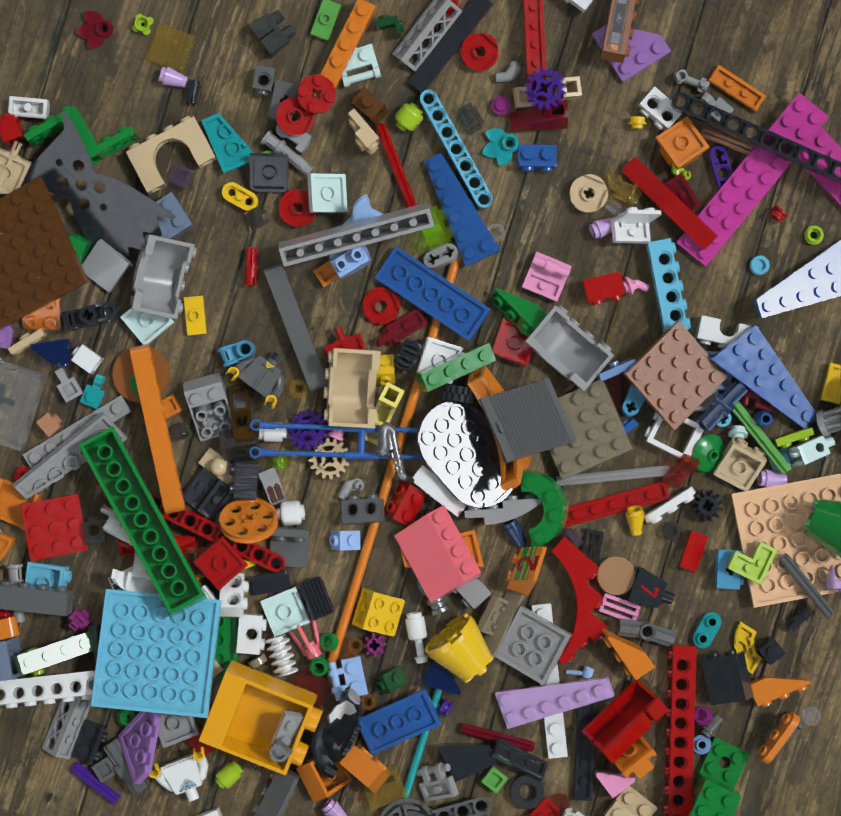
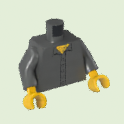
M275 351L272 352L267 360L261 355H253L241 360L234 367H230L225 375L232 373L234 377L231 381H234L238 376L266 397L264 405L267 402H272L271 409H274L284 389L283 371L276 367L283 357Z

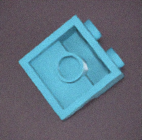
M37 562L27 563L25 582H29L31 586L48 584V587L55 588V586H67V582L71 581L72 572L69 571V566Z

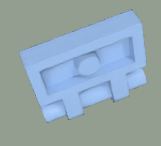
M360 656L341 659V668H337L335 661L328 663V675L332 680L333 687L331 689L332 694H335L336 701L340 700L342 692L348 686L353 688L358 696L368 694ZM340 674H344L346 681L344 685H340L338 676Z

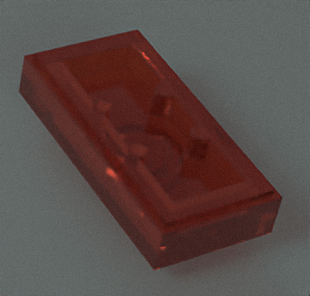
M683 454L661 478L662 482L679 488L701 464L700 460Z

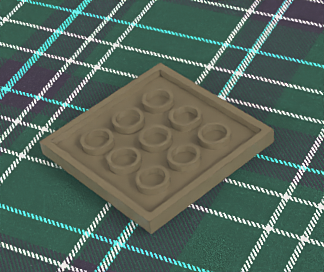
M597 380L591 383L585 391L579 388L558 398L576 439L570 445L566 444L550 449L562 480L633 450L604 381Z

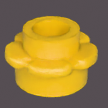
M632 116L630 117V122H628L632 129H643V125L647 124L645 117Z

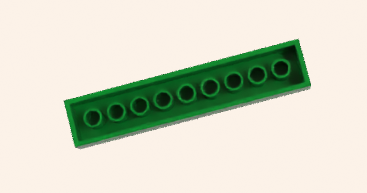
M112 426L79 444L169 614L174 617L206 599L205 592L117 430Z

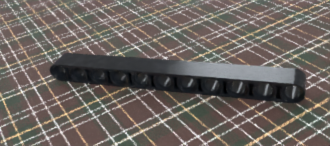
M678 92L672 97L670 105L673 110L841 184V178L837 177L834 172L836 167L841 168L840 161L686 93ZM682 97L685 101L684 106L678 107L674 102L675 98ZM694 105L701 106L702 113L699 115L693 113L692 107ZM714 112L719 114L720 121L716 123L711 121L710 114ZM733 120L737 123L738 127L736 130L729 129V121ZM747 128H752L755 131L754 138L746 136ZM765 136H770L773 139L771 146L764 144L763 139ZM782 144H788L790 146L791 150L789 154H784L782 152ZM800 152L808 154L807 162L799 159ZM819 159L824 160L826 163L824 170L817 167Z

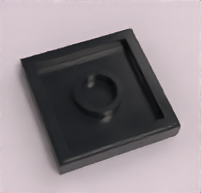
M250 153V191L288 192V154Z

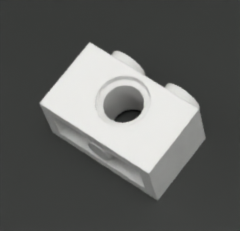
M244 613L243 617H239L236 653L259 655L261 650L265 649V639H262V633L266 631L267 620L264 619V615ZM249 629L256 630L257 637L255 639L247 636Z

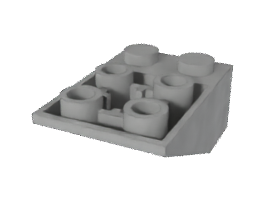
M218 372L183 382L184 394L200 442L233 433L230 403L221 373Z

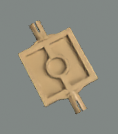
M14 141L11 151L0 148V194H9L20 188L32 163L18 155L22 144H18L17 141Z

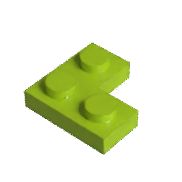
M758 541L751 558L738 551H733L726 568L762 585L777 550Z

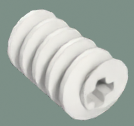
M286 634L265 641V643L271 644L267 651L274 652L269 658L276 659L271 665L278 666L273 671L274 673H280L278 677L298 671L297 667H292L296 660H290L294 653L287 652L292 646L285 645L290 641L289 638L283 637Z

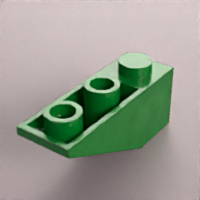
M496 288L491 297L493 304L527 337L533 333L547 316L537 304Z

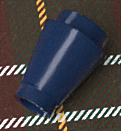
M516 518L506 521L502 525L503 531L517 548L527 543L520 521H517Z

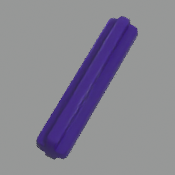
M76 762L71 768L72 773L110 803L116 804L120 799L118 793L104 782L101 783L95 775L80 763Z

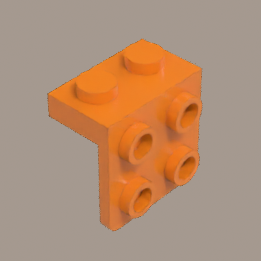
M61 298L22 318L23 328L60 330Z

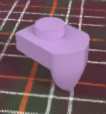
M831 565L826 579L827 589H838L841 592V580H836L834 567Z

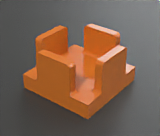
M688 116L655 138L660 145V154L669 166L673 164L677 170L681 167L685 168L709 149V145Z
M641 736L614 764L626 779L630 777L629 774L632 772L641 779L654 768L649 759L657 754L644 737Z

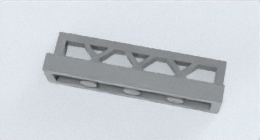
M433 0L392 54L416 72L461 14L462 10L451 0ZM451 6L455 11L450 17H446V11ZM437 23H441L440 31L434 33V26ZM429 38L430 44L426 48H422V42ZM418 53V59L412 65L408 60L413 54Z
M76 682L75 684L78 686L76 692L81 689V684ZM76 697L72 702H63V699H61L42 746L43 750L54 757L70 759L91 707V700H82V697ZM67 703L70 706L68 712L65 710ZM60 721H62L61 730L58 729ZM55 739V745L52 749L50 745L52 740Z

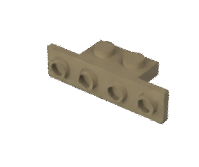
M508 589L504 598L493 594L488 601L483 616L479 620L478 628L481 632L486 633L484 640L493 658H495L525 596L524 594Z

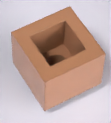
M48 412L36 422L48 437H53L63 428L60 424L62 420L56 413Z

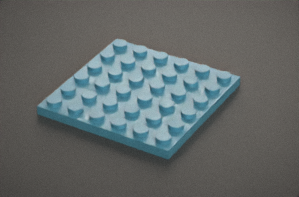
M106 589L91 706L208 718L222 601L204 599L172 617L159 594Z

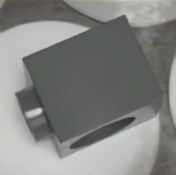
M256 65L252 86L256 94L267 96L268 93L273 94L276 69ZM263 77L269 79V83L265 86L259 84V80Z

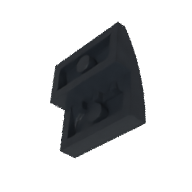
M203 466L182 492L184 501L212 521L230 498L227 490L228 484Z

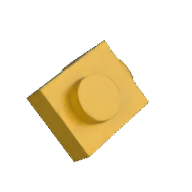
M394 354L380 355L379 371L377 370L376 375L377 385L386 386L387 382L395 384Z

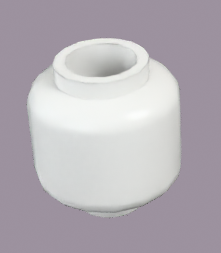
M297 500L282 502L280 508L277 509V519L281 520L284 526L300 525L302 520H305L304 505H301Z

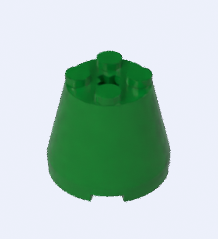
M815 499L811 513L813 516L808 517L804 532H807L809 537L841 558V501Z

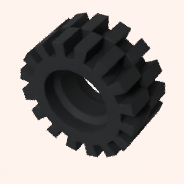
M444 384L441 386L439 399L474 404L475 395L469 387Z

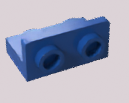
M518 144V168H522V171L532 172L533 169H541V172H552L553 169L557 168V145Z

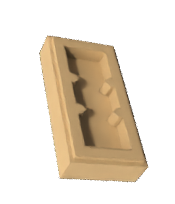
M41 328L31 335L26 333L19 338L20 341L9 347L8 350L12 355H18L47 337V333Z

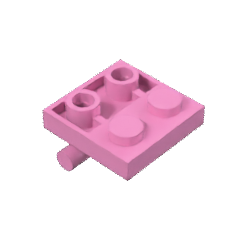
M536 252L522 288L557 302L572 266Z

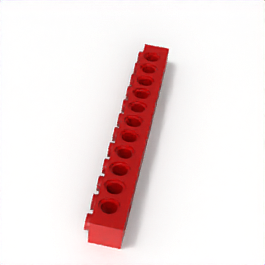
M672 644L671 649H668L667 653L668 660H671L670 668H667V679H670V687L666 689V697L669 699V706H666L668 709L666 718H669V726L665 727V737H668V745H665V757H668V764L664 765V776H667V784L664 783L663 788L664 795H667L666 803H663V815L674 816L676 814L688 816L692 809L697 646L689 644ZM681 659L685 660V668L678 669L677 662ZM679 679H684L686 682L685 686L681 689L677 688L676 682ZM679 698L685 700V704L681 708L675 705L676 700ZM684 718V724L681 727H676V719ZM677 737H683L684 739L681 746H675L674 744ZM676 757H683L681 765H674ZM676 776H682L683 780L680 784L676 785L673 783V779ZM681 795L682 801L674 804V796Z

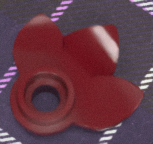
M84 11V18L87 23L81 25L75 32L81 38L88 40V48H98L105 39L112 36L114 27L110 21L103 19L100 13ZM104 26L108 28L107 32L105 33L101 32V29Z

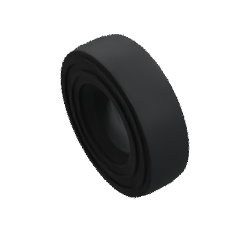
M527 774L519 775L511 783V799L515 805L522 809L535 808L544 798V786L541 781ZM525 784L532 785L535 790L534 795L529 799H525L520 795V788Z

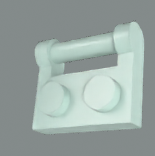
M372 44L355 49L342 76L344 87L369 78L381 77ZM370 65L373 67V70L349 77L346 73Z

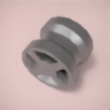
M445 596L432 603L429 600L426 601L431 606L432 616L450 609L449 605L444 601Z

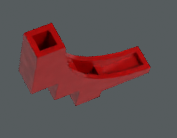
M563 535L552 547L551 551L558 557L569 573L576 599V614L572 635L558 660L564 665L566 662L569 664L576 655L574 653L578 648L583 649L589 642L587 640L588 637L594 641L597 639L601 640L605 636L602 630H606L608 627L591 612L593 609L596 611L603 603L601 601L603 596L587 583L588 579L592 581L599 573L597 571L599 567Z

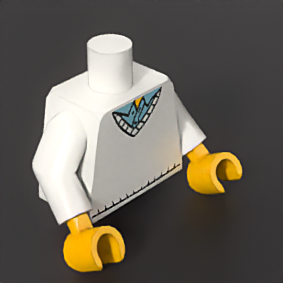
M201 747V752H196L195 748H193L192 754L162 765L161 770L157 763L154 764L155 770H151L149 776L155 778L160 785L176 795L185 792L189 802L199 798L196 787L203 784L209 766L204 755V747Z

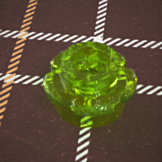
M276 456L272 458L273 464L271 466L275 467L276 470L285 469L290 461L287 459V456Z

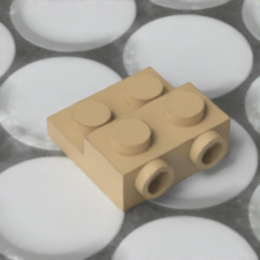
M353 109L348 113V121L355 131V143L362 152L366 150L367 153L372 155L379 149V137L358 112Z
M732 438L713 474L744 491H748L767 462L766 455L758 447L752 449L747 446L748 443L741 438L735 440Z
M629 786L616 796L603 814L605 816H652L658 808L633 787Z

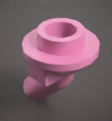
M624 277L625 293L628 292L630 295H633L637 288L645 292L648 291V284L640 280Z

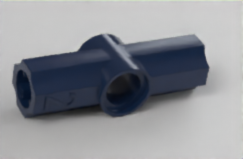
M735 380L723 394L720 393L696 421L699 427L709 433L722 418L724 419L734 409V405L747 393L748 390L745 386Z

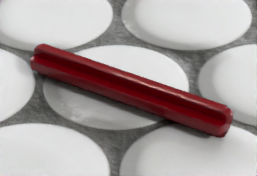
M462 723L460 732L462 734L491 742L501 738L528 752H533L535 747L533 741L467 723Z

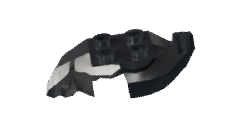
M350 686L345 688V692L341 694V703L334 706L328 715V722L318 724L312 738L311 747L316 764L323 775L331 779L334 778L338 770L334 763L341 756L346 757L353 744L350 740L355 739L362 727L359 725L362 715V701L357 692Z

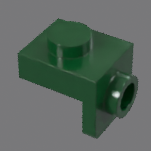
M381 15L375 20L377 31L396 28L397 38H401V32H404L402 20L398 21L397 15L391 17L389 15Z
M400 665L374 678L376 688L382 695L392 693L408 683Z

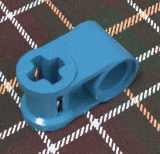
M247 340L217 349L224 362L223 368L253 356L256 351L254 343ZM249 344L251 350L245 355L242 353V346Z
M632 384L621 406L622 413L627 417L636 415L645 402L643 396ZM632 403L635 411L628 412L626 405Z

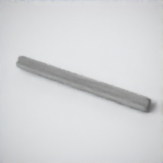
M665 465L582 473L562 480L561 476H556V482L560 486L669 476L670 467Z

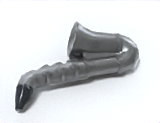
M389 422L383 423L379 427L378 446L374 454L389 457L391 450V458H394L393 463L399 478L404 481L414 482V478L404 471L395 426Z

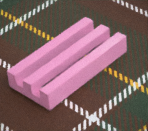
M605 593L602 599L603 603L598 611L616 618L636 620L641 606ZM609 598L636 608L635 612L609 603L606 600ZM606 605L619 611L628 613L630 615H633V617L631 619L626 616L609 611L607 609H604V606Z

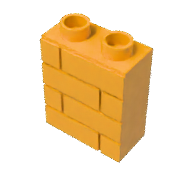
M231 661L199 741L286 776L291 763L301 767L309 747L308 744L300 742L304 729L315 732L323 710L313 707L318 696L315 693ZM283 711L302 713L303 720L291 746L292 754L284 762L274 761L269 755V749L272 746L271 740Z

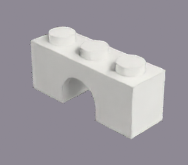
M702 315L699 317L695 339L700 340V344L711 345V343H716L719 348H724L751 326L737 324L734 335L728 337L720 331L721 319Z

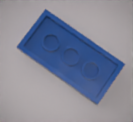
M426 688L362 716L359 725L362 726L360 729L372 755L442 724Z

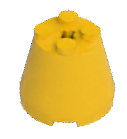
M466 613L446 624L447 627L439 635H434L425 648V652L431 659L463 680L464 683H468L476 674L478 676L484 674L487 670L486 665L493 660V656L475 620Z

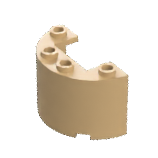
M333 348L332 351L328 352V363L330 364L329 368H325V379H328V385L324 387L323 398L327 399V409H324V420H327L328 426L375 428L377 370L379 371L381 351Z

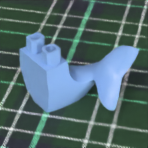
M364 194L354 203L351 217L343 225L383 214L371 208L369 197L367 194ZM366 245L330 254V263L340 279L354 274L372 261Z

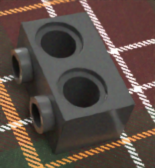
M366 495V499H359V496L347 497L348 500L341 501L342 524L385 522L384 499L377 498V495ZM371 504H374L375 511L371 514L369 507ZM355 505L357 507L356 514L352 515L351 508Z

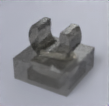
M260 207L245 213L250 231L258 230L269 223V220H263L262 215L267 213L266 210L260 211Z

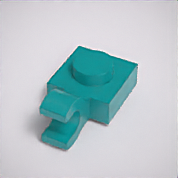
M96 374L93 386L86 385L80 402L99 409L106 391L101 390L106 377Z

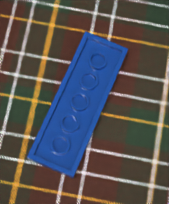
M395 246L375 276V279L469 342L491 311L490 308L397 246Z

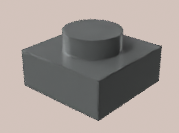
M109 756L91 767L101 783L117 774L114 769V763Z

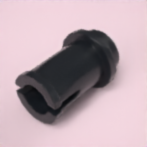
M189 79V83H186L188 89L185 102L191 103V97L193 96L192 104H197L199 88L202 86L200 81Z
M803 608L801 610L798 609V612L785 622L793 632L802 623L809 621L810 615Z

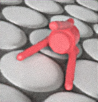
M312 618L316 643L314 640L308 641L299 624L297 629L305 643L304 645L299 642L291 631H288V634L299 647L303 656H306L308 660H312L322 654L317 624Z

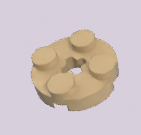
M593 174L577 178L570 188V202L577 210L583 213L598 211L604 206L608 198V190L604 181ZM592 189L594 197L585 198L584 190Z

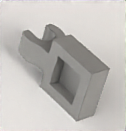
M707 92L700 98L701 101L731 113L734 110L722 98L719 97L715 101ZM715 112L710 114L714 120L720 121L719 114Z
M64 368L55 371L61 381L57 388L66 403L83 394L75 377L69 379Z

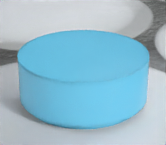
M756 256L750 261L749 267L755 275H763L769 270L770 264L766 257Z

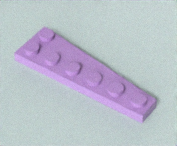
M608 677L561 684H548L545 686H532L522 689L501 690L495 693L507 729L608 699L615 695Z

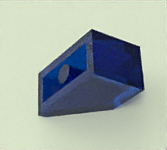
M71 339L30 344L32 350L51 364L58 365V368L69 367V363H73L71 360L73 358Z
M429 660L423 685L460 695L461 689L452 673L437 662Z

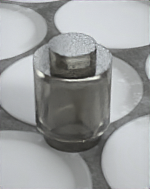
M468 103L458 110L460 113L459 117L468 132L472 131L475 133L483 128L484 120L476 106H473L472 103Z

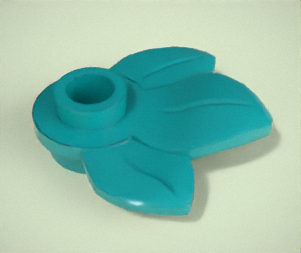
M494 128L487 130L485 133L490 142L484 147L482 154L489 158H497L499 166L507 164L512 159V153L518 149V138L513 134H506L502 129ZM508 140L513 142L511 147L506 145Z

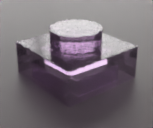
M176 164L169 182L187 189L194 171Z
M569 527L564 531L577 547L584 542L581 539L583 535L576 528L572 530Z

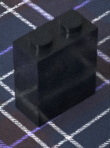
M732 649L720 655L719 652H711L707 654L708 657L701 660L711 705L747 701L754 697L744 651L736 652V649Z

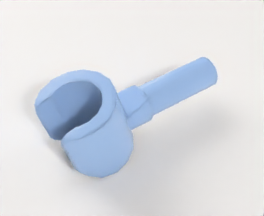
M584 666L583 672L566 670L567 675H578L584 678H591L594 672L593 668Z

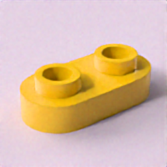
M234 182L224 185L222 195L225 200L248 212L257 208L258 198L254 193ZM232 189L236 191L234 196L229 195V191ZM252 199V204L246 205L245 201Z

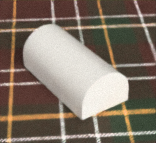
M9 96L8 113L29 118L45 119L49 117V100Z

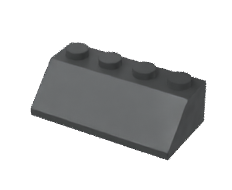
M288 769L286 776L272 771L269 778L273 780L270 786L265 785L261 796L264 798L261 803H256L252 813L255 816H281L300 775L291 769Z

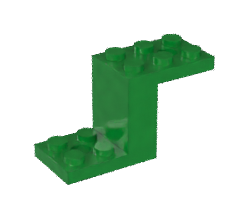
M70 105L60 110L61 113L56 116L51 115L45 118L44 123L39 126H31L27 129V133L24 134L27 141L33 146L41 144L64 130L62 111H65L75 125L85 145L92 166L140 139L132 126H124L117 131L118 134L103 138L99 144L82 113L74 105L72 107Z
M715 736L713 737L710 750L706 753L693 782L692 791L697 797L688 816L734 815L742 797L735 789V786L750 752ZM722 757L729 758V765L727 767L719 765V760Z

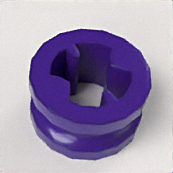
M445 698L437 713H442L443 717L446 718L454 703H449L448 699Z

